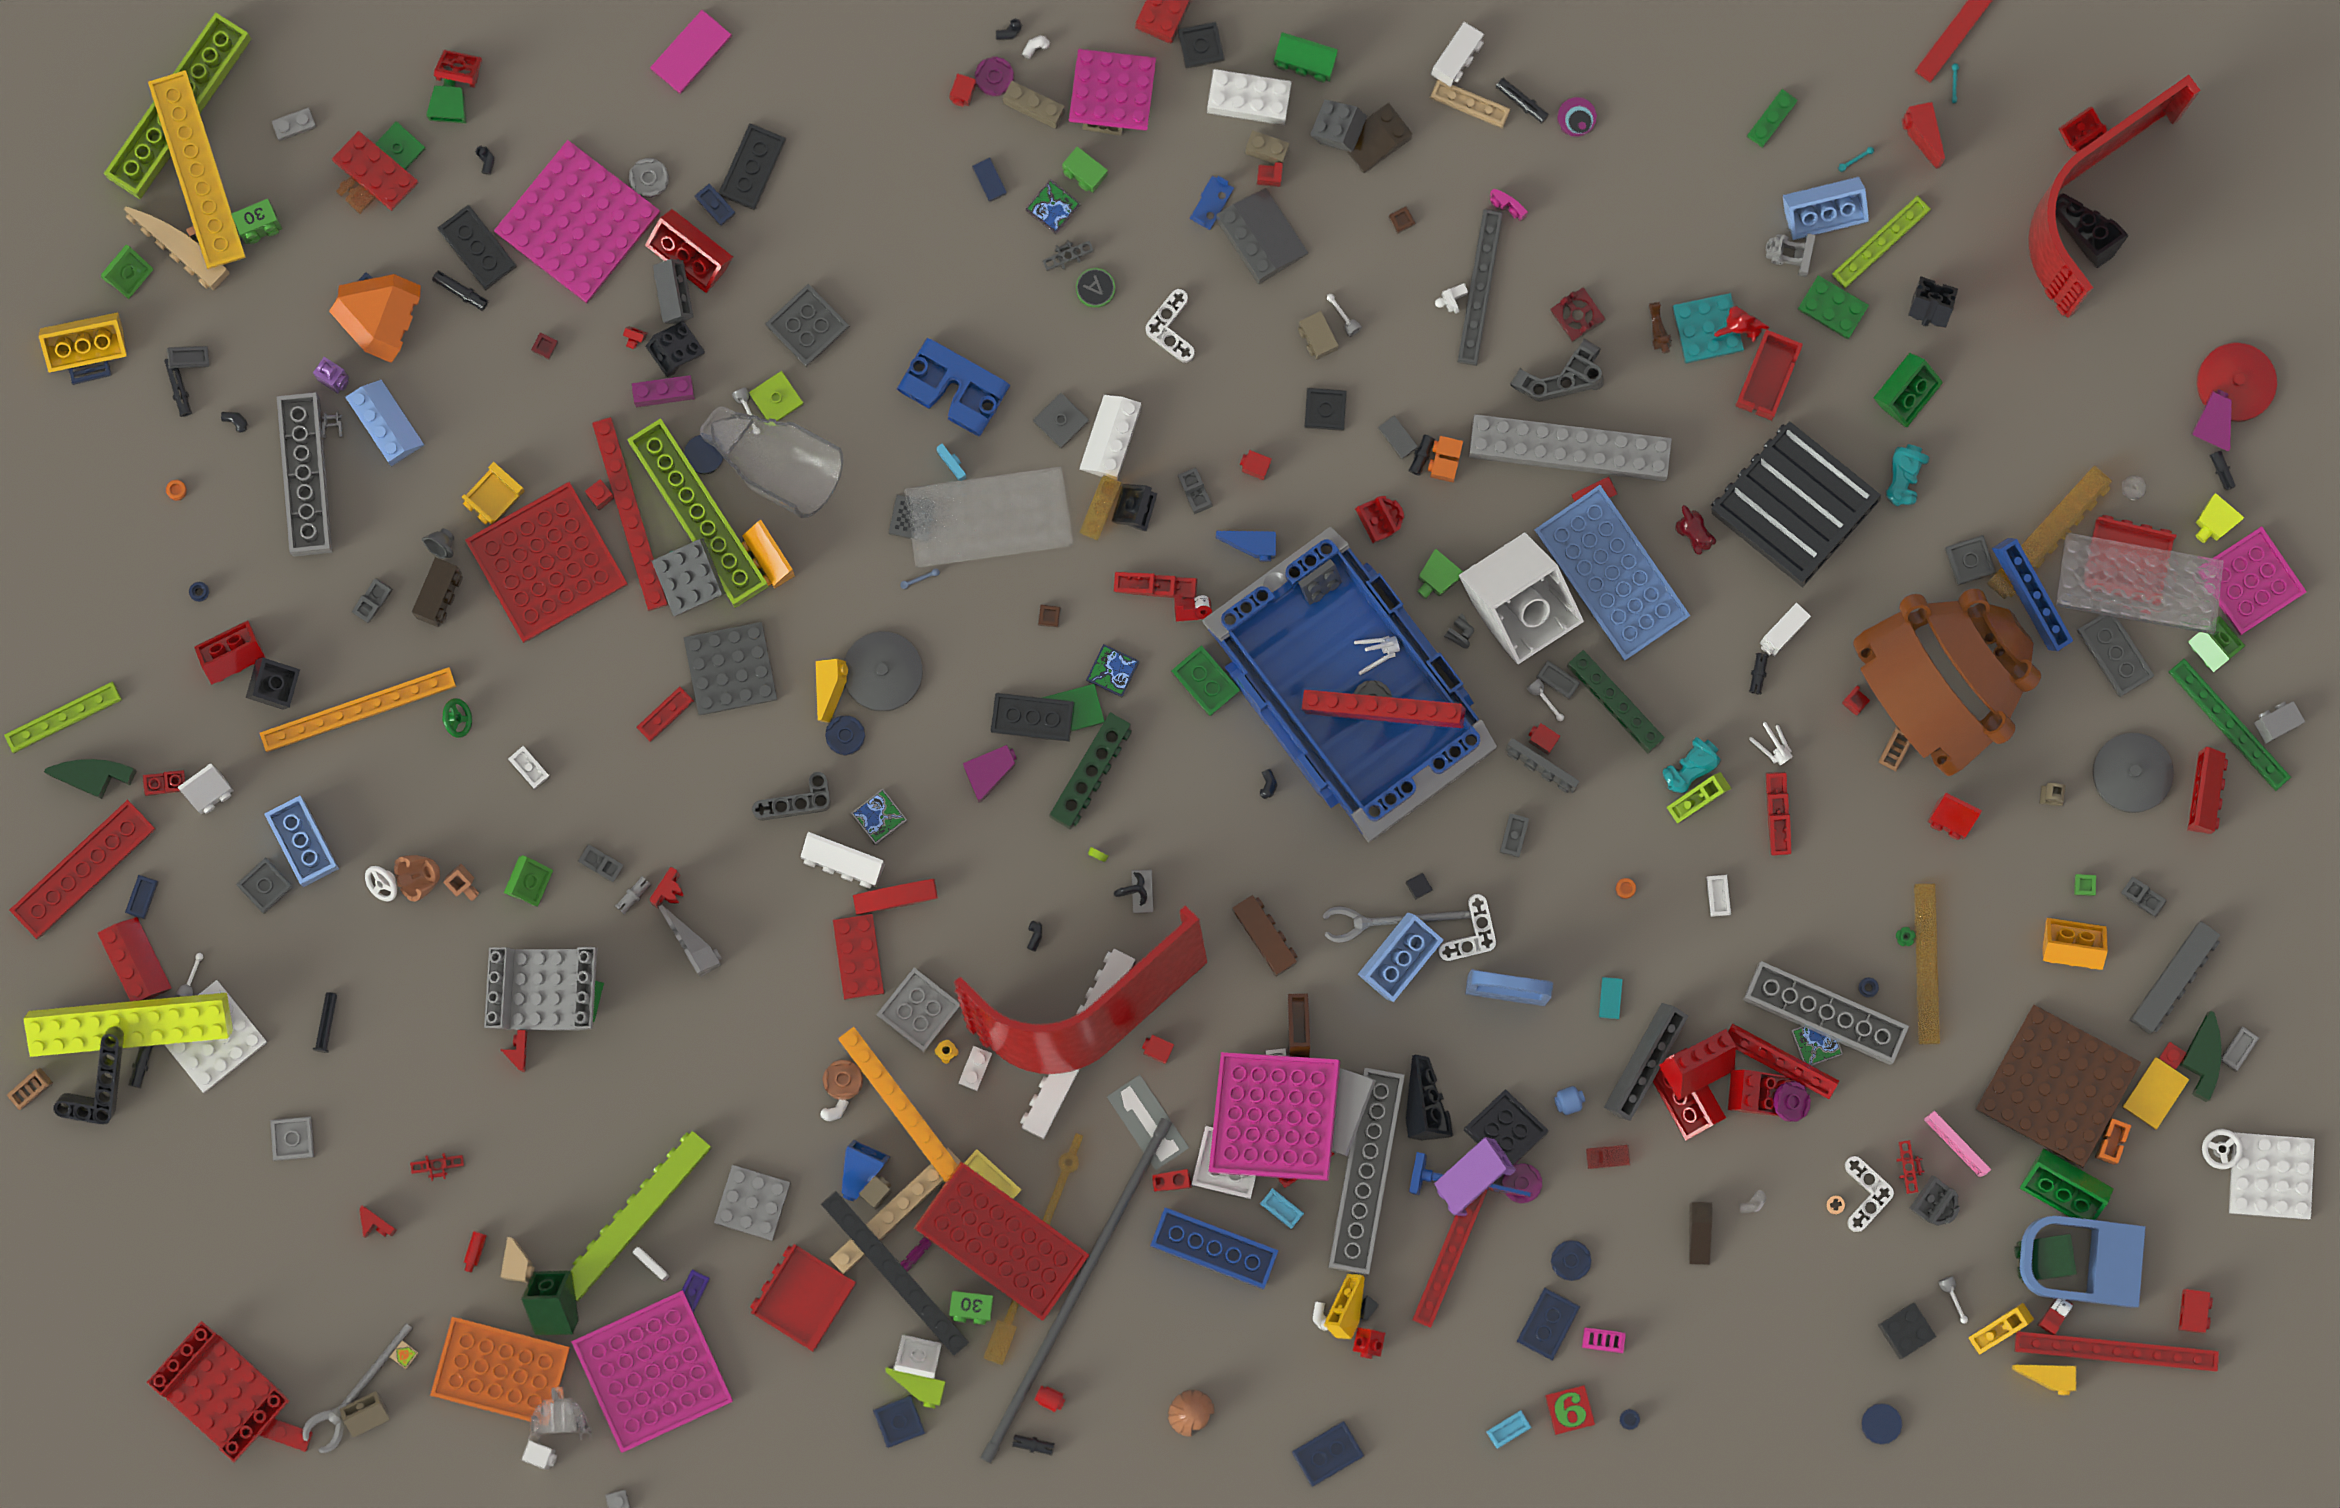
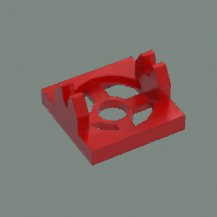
M443 50L435 67L434 76L439 81L445 78L469 83L470 87L475 88L482 58ZM459 63L463 66L458 67L454 66L453 64ZM445 66L451 67L452 71L445 70ZM462 70L471 71L468 74L459 73Z
M670 867L650 897L649 901L656 908L659 909L664 900L671 904H679L675 895L684 896L681 888L676 883L680 877L678 870Z

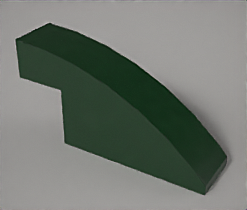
M98 759L67 761L50 766L44 771L47 775L100 799L103 798L112 778L131 785L137 772L134 768L121 763Z
M2212 1011L2207 1012L2186 1055L2180 1063V1066L2200 1076L2192 1095L2205 1102L2210 1100L2214 1092L2221 1065L2222 1046L2220 1030L2215 1013Z

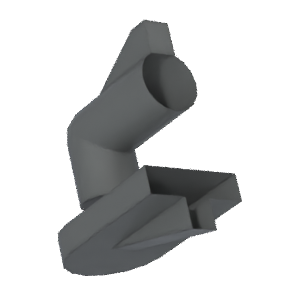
M1461 613L1454 622V625L1460 628L1463 633L1460 635L1450 628L1444 637L1467 649L1470 646L1468 639L1474 633V628L1468 624L1465 616Z

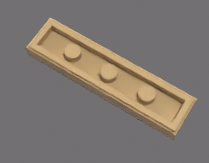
M1439 79L1430 96V99L1503 128L1510 112V108L1454 85L1450 87Z

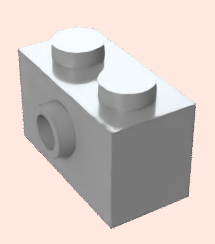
M2294 701L2289 704L2283 702L2275 706L2276 711L2270 713L2268 710L2259 715L2260 719L2254 724L2265 743L2305 723Z

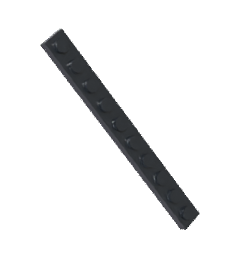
M837 1191L833 1192L821 1203L823 1208L954 1356L969 1343Z

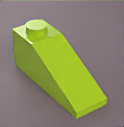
M1719 772L1667 806V809L1678 824L1732 788L1722 773Z
M886 1367L885 1372L919 1401L924 1402L923 1406L935 1409L936 1405L940 1406L946 1384L945 1381Z

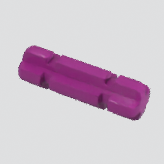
M922 1238L919 1245H916L906 1256V1260L903 1259L900 1263L903 1268L908 1272L912 1267L911 1265L919 1260L925 1253V1249L928 1250L932 1243L927 1238Z

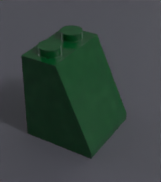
M2071 1234L2034 1239L2031 1267L2037 1281L2069 1277L2077 1274ZM2022 1241L2016 1242L2017 1246H2014L2015 1257L2019 1258V1264ZM2020 1266L2017 1267L2019 1279L2022 1278L2020 1273Z
M534 1271L521 1300L535 1335L573 1334L579 1319L572 1272Z

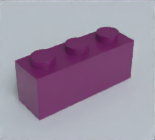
M691 375L631 383L636 407L695 399Z

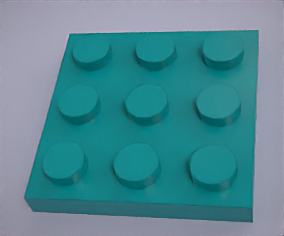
M1731 293L1672 306L1686 364L1744 351L1740 333L1731 332L1718 337L1714 335L1719 329L1727 327L1726 319L1729 316V309L1734 306Z

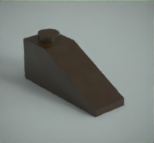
M1690 1203L1689 1264L1710 1265L1712 1203Z

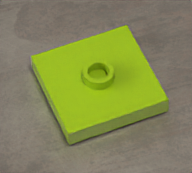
M782 371L749 392V395L770 426L804 405Z

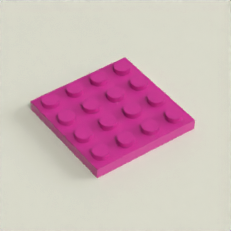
M1078 49L1069 122L1147 131L1156 58Z
M2262 526L2195 570L2240 636L2307 592Z

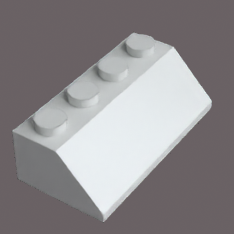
M1103 396L1079 470L1113 481L1118 480L1141 410L1140 402L1120 396Z
M810 832L807 833L800 856L804 860L803 863L808 866L823 867L822 871L829 874L837 872L842 874L841 878L851 882L853 879L860 881L859 885L871 889V886L877 887L885 866L884 861Z

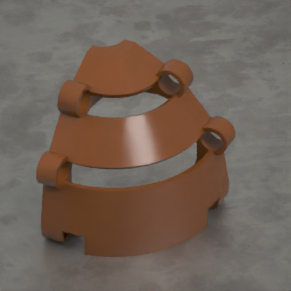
M1969 589L1963 592L1958 601L1927 603L1925 597L1921 594H1911L1901 601L1900 612L1864 630L1853 641L1858 657L1866 664L1860 669L1884 709L1920 755L1925 758L1931 754L1934 764L1946 776H1952L1961 771L1992 742L1997 744L2005 743L2013 736L2015 724L2010 718L2023 692L2034 689L2041 679V672L2031 663L2034 646L2031 637L2026 633L2010 609L1989 604L1984 592L1980 589ZM1920 608L1918 611L1910 613L1911 611ZM1926 624L1930 625L1935 637L1957 671L1981 701L1991 710L1982 720L1979 721L1939 672L1915 632L1919 627ZM1996 643L1997 647L1992 653L1987 644Z

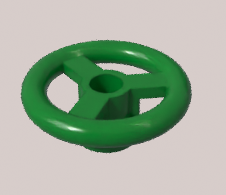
M453 698L449 700L443 709V724L450 735L462 738L469 733L472 726L470 708L461 699ZM455 704L463 708L466 716L458 712ZM466 722L465 728L461 732H457L458 724Z

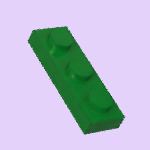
M1782 89L1748 133L1747 137L1763 148L1798 100Z

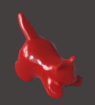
M1733 306L1729 309V316L1726 319L1727 327L1719 329L1714 335L1718 337L1731 332L1747 333L1746 337H1751L1752 341L1755 342L1756 337L1762 333V329L1768 330L1769 326L1756 317L1749 315L1738 306Z

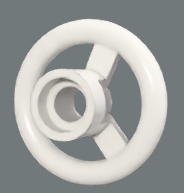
M371 866L366 870L365 882L371 893L382 901H392L397 895L395 876L390 871L379 866ZM371 874H373V876H374V878H375V880H376V881H375V883H376V886H375V887H374V885H373V883H372V881H371ZM386 889L391 894L386 896L381 894L380 891Z
M2217 1129L2205 1137L2202 1144V1153L2207 1163L2212 1167L2228 1169L2235 1166L2241 1159L2243 1146L2240 1138L2234 1132L2227 1129ZM2218 1135L2230 1137L2227 1142H2211ZM2235 1143L2237 1147L2236 1155L2228 1162L2227 1155L2230 1152V1146ZM2219 1146L2225 1147V1153L2219 1152ZM2208 1148L2213 1149V1153L2216 1157L2221 1158L2222 1163H2218L2210 1157Z

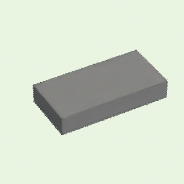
M2241 1027L2222 1055L2221 1061L2233 1070L2238 1071L2259 1037L2246 1028Z

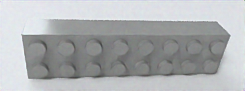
M316 392L277 396L290 554L294 557L333 553L320 397Z
M1762 961L1758 963L1743 998V1001L1889 1065L1894 1063L1909 1028L1908 1025Z

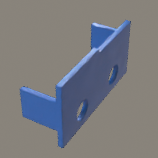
M1211 176L1200 195L1199 203L1189 219L1210 230L1216 221V214L1221 212L1234 190L1232 186L1228 185L1229 181L1220 176L1217 178ZM1220 192H1224L1226 194V197L1224 199H1220L1218 197V194ZM1212 212L1214 214V218L1208 219L1206 216L1207 213Z

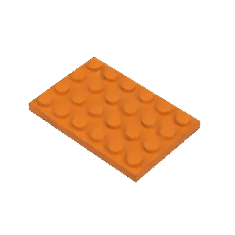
M452 1317L430 1396L549 1426L570 1347Z

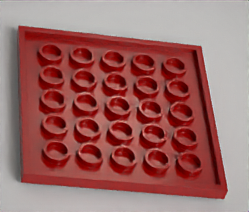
M570 482L565 483L465 539L523 643L628 585Z

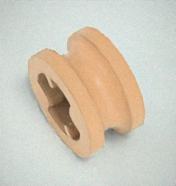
M1840 1196L1830 1197L1826 1205L1827 1210L1832 1214H1840L1845 1208L1844 1200ZM1835 1199L1838 1200V1203L1841 1202V1206L1838 1207L1837 1211L1833 1210L1834 1207L1832 1209L1830 1207V1204Z

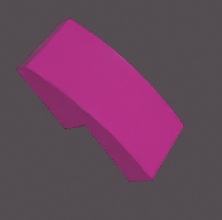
M1497 189L1491 191L1490 201L1496 208L1499 207L1501 210H1504L1509 206L1510 214L1520 221L1527 217V210L1514 198Z

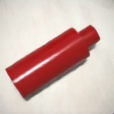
M473 1231L463 1261L466 1263L464 1271L472 1273L474 1266H478L487 1235Z

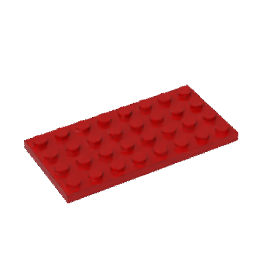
M963 1162L959 1163L914 1227L915 1230L1042 1321H1044L1089 1256L1083 1249Z

